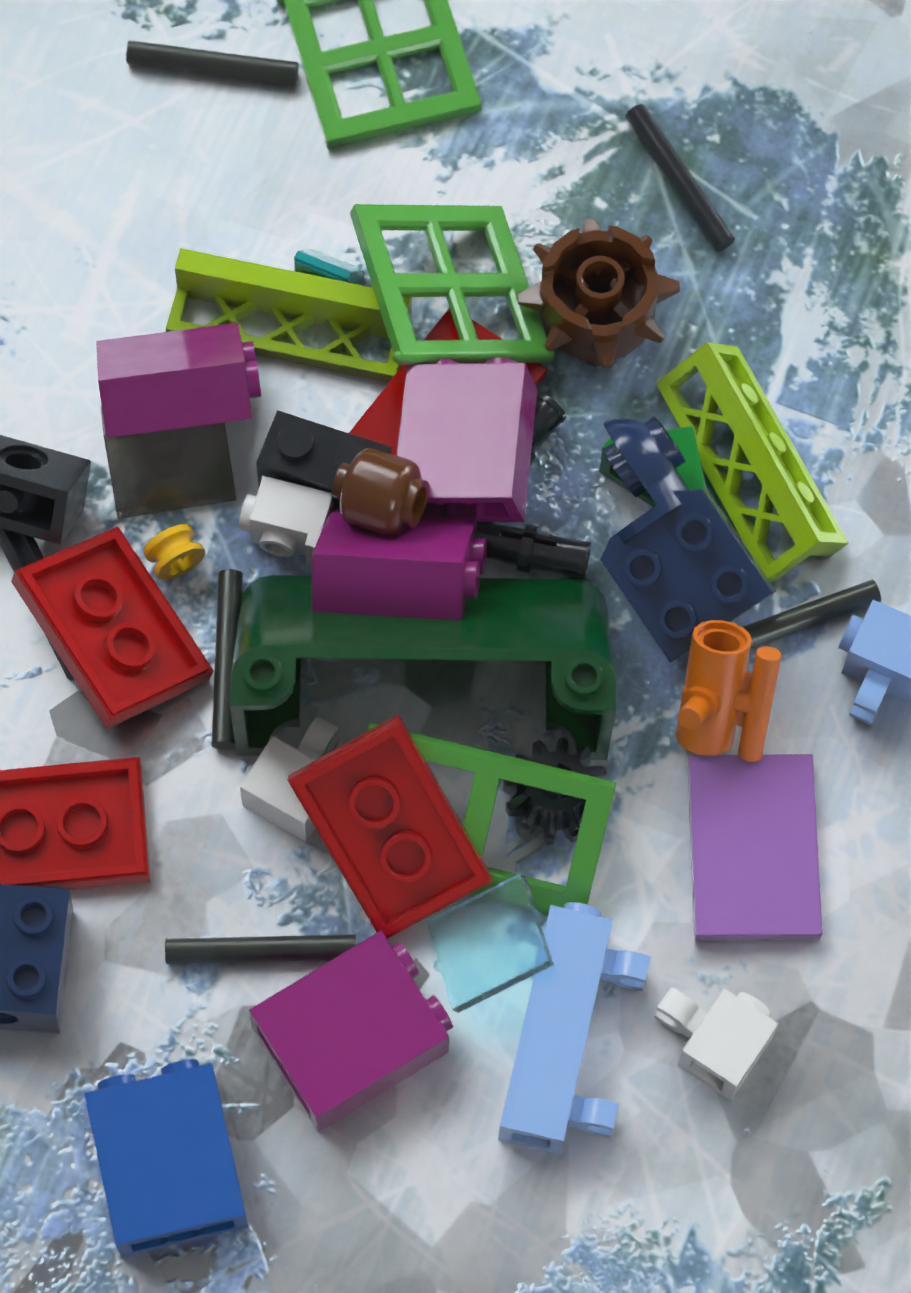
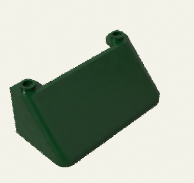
M264 576L250 583L243 593L230 683V711L237 756H260L271 737L285 726L300 727L301 659L330 658L545 661V730L558 731L559 729L567 734L574 743L576 752L588 746L592 752L591 760H607L616 713V678L605 596L598 587L588 581L578 579L480 578L477 599H467L461 621L312 611V576Z

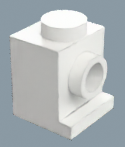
M263 476L257 496L248 494L245 498L240 514L239 529L251 532L252 543L259 544L260 548L267 553L279 557H292L294 553L306 556V568L312 569V553L330 510L334 507L333 495L330 492Z

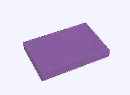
M763 754L762 758L756 762L745 761L738 755H689L687 770L694 941L820 940L822 936L813 754Z

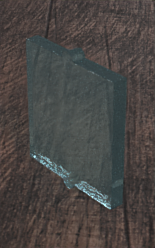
M518 873L426 921L437 957L433 968L442 974L451 1008L456 1013H460L554 965L542 929V925H544L546 920L545 916L536 910L527 879L522 873Z

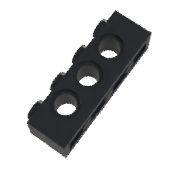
M0 435V528L61 545L84 511L91 460Z

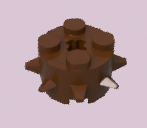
M595 219L585 220L582 233H580V228L573 229L554 242L552 247L539 243L534 246L533 250L543 264L541 282L518 293L517 301L518 305L538 311L547 336L544 345L547 351L551 352L558 348L560 351L579 360L586 361L594 367L602 366L603 368L612 367L616 359L627 356L643 344L645 339L661 343L664 340V334L654 321L656 304L679 293L680 283L677 280L657 274L655 257L649 249L652 243L650 236L644 235L639 238L617 226H608V231H602Z

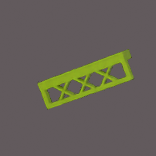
M180 248L174 268L177 289L165 328L166 332L238 323L241 342L253 341L255 355L388 383L399 371L400 365L392 358V347L386 364L362 359L353 346L370 335L389 339L373 287ZM403 297L411 321L412 297ZM189 298L212 302L222 314L221 317L205 326L183 322ZM228 306L236 308L231 311ZM255 312L270 314L279 328L261 338L247 335L239 321ZM285 318L294 319V320H292V321H290V322L288 323ZM314 323L328 326L337 340L321 349L305 347L296 333ZM343 330H348L351 332L345 334ZM288 339L290 343H285L281 341ZM344 350L347 355L338 354V353H340V352H342V351Z
M706 342L656 382L680 428L694 427L702 468L741 539L770 582L777 581L809 556L831 557L849 544L738 346ZM697 372L700 373L707 385L702 410L690 408L679 388ZM718 407L722 414H717ZM696 417H701L700 424L698 423ZM715 421L728 423L734 434L730 459L717 457L711 446ZM745 456L747 457L750 464L744 463ZM723 466L728 467L727 473H726L725 469L723 468ZM743 470L756 473L762 484L758 509L746 507L738 495ZM773 506L775 507L778 514L772 513ZM751 516L756 517L755 523L753 522ZM770 520L784 523L795 543V546L776 560L766 545Z

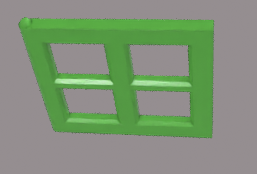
M277 0L279 4L284 6L327 148L481 111L482 103L448 0H423L431 23L430 26L388 36L383 34L373 0H357L369 40L321 51L309 8L342 0ZM439 48L453 92L405 103L392 59ZM376 63L390 107L342 118L329 74Z
M354 204L349 214L393 350L392 358L398 365L434 364L441 359H450L459 364L485 363L493 358H507L518 363L550 362L554 358V352L547 351L544 347L547 337L538 311L518 305L517 294L529 288V284L502 206ZM382 230L425 231L438 273H395ZM442 231H484L498 273H456ZM403 297H446L460 340L417 341ZM464 297H506L520 339L478 340Z

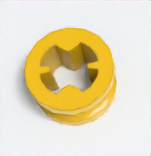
M179 524L157 534L146 544L143 550L144 556L147 561L157 563L154 572L159 580L166 581L178 578L191 571L203 560L205 550L202 544L192 542L195 535L190 525Z

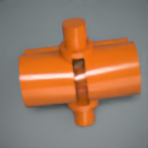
M710 620L697 625L692 634L685 675L686 683L683 688L675 733L677 742L683 748L696 754L719 755L731 749L734 742L736 725L742 727L738 756L748 762L759 761L763 755L780 666L781 652L778 649L770 646L758 648L753 673L747 671L752 639L743 627L723 620Z

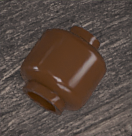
M366 448L358 453L351 464L342 463L337 470L332 487L333 498L340 500V512L346 523L386 536H396L402 533L407 526L412 528L417 526L424 513L429 494L428 481L422 479L417 463L372 448Z

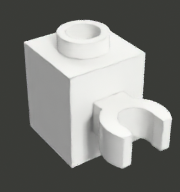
M317 716L309 726L298 749L272 736L240 786L243 807L307 842L315 827L287 778L291 773L335 750L340 741L336 737L339 727Z
M671 987L658 1005V1012L654 1017L669 1029L689 1038L681 1052L677 1066L730 1101L772 1040L778 1026L777 1022L769 1018L771 1011L760 1000L745 992H739L736 996L725 988L707 1013L688 996Z

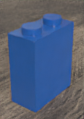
M181 1060L162 1067V1075L137 1081L135 1075L132 1074L117 1075L98 1082V1090L84 1093L114 1240L121 1258L249 1227L212 1063L199 1066L198 1060Z

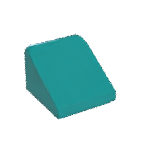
M298 250L294 256L296 272L359 285L364 277L363 269L316 250Z

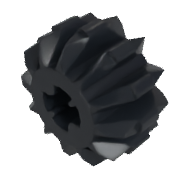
M565 737L558 739L555 752H549L546 745L538 739L532 744L533 759L522 754L515 755L516 758L606 779L607 773L604 766H588L592 754L588 746L579 749L572 756L568 754L569 743ZM504 780L503 791L513 796L506 802V813L512 817L524 816L520 825V832L524 836L533 833L538 827L544 828L543 842L548 846L554 843L557 830H563L570 842L574 843L577 841L579 824H581L586 802L585 799L568 795L562 798L560 793H557L556 799H552L545 795L544 789Z

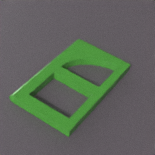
M371 722L368 726L367 731L373 729L374 727L380 724ZM409 732L426 761L475 772L463 826L482 859L500 779L586 800L566 886L487 867L492 874L493 881L467 896L546 916L549 914L550 905L564 908L565 903L569 902L588 905L617 782Z

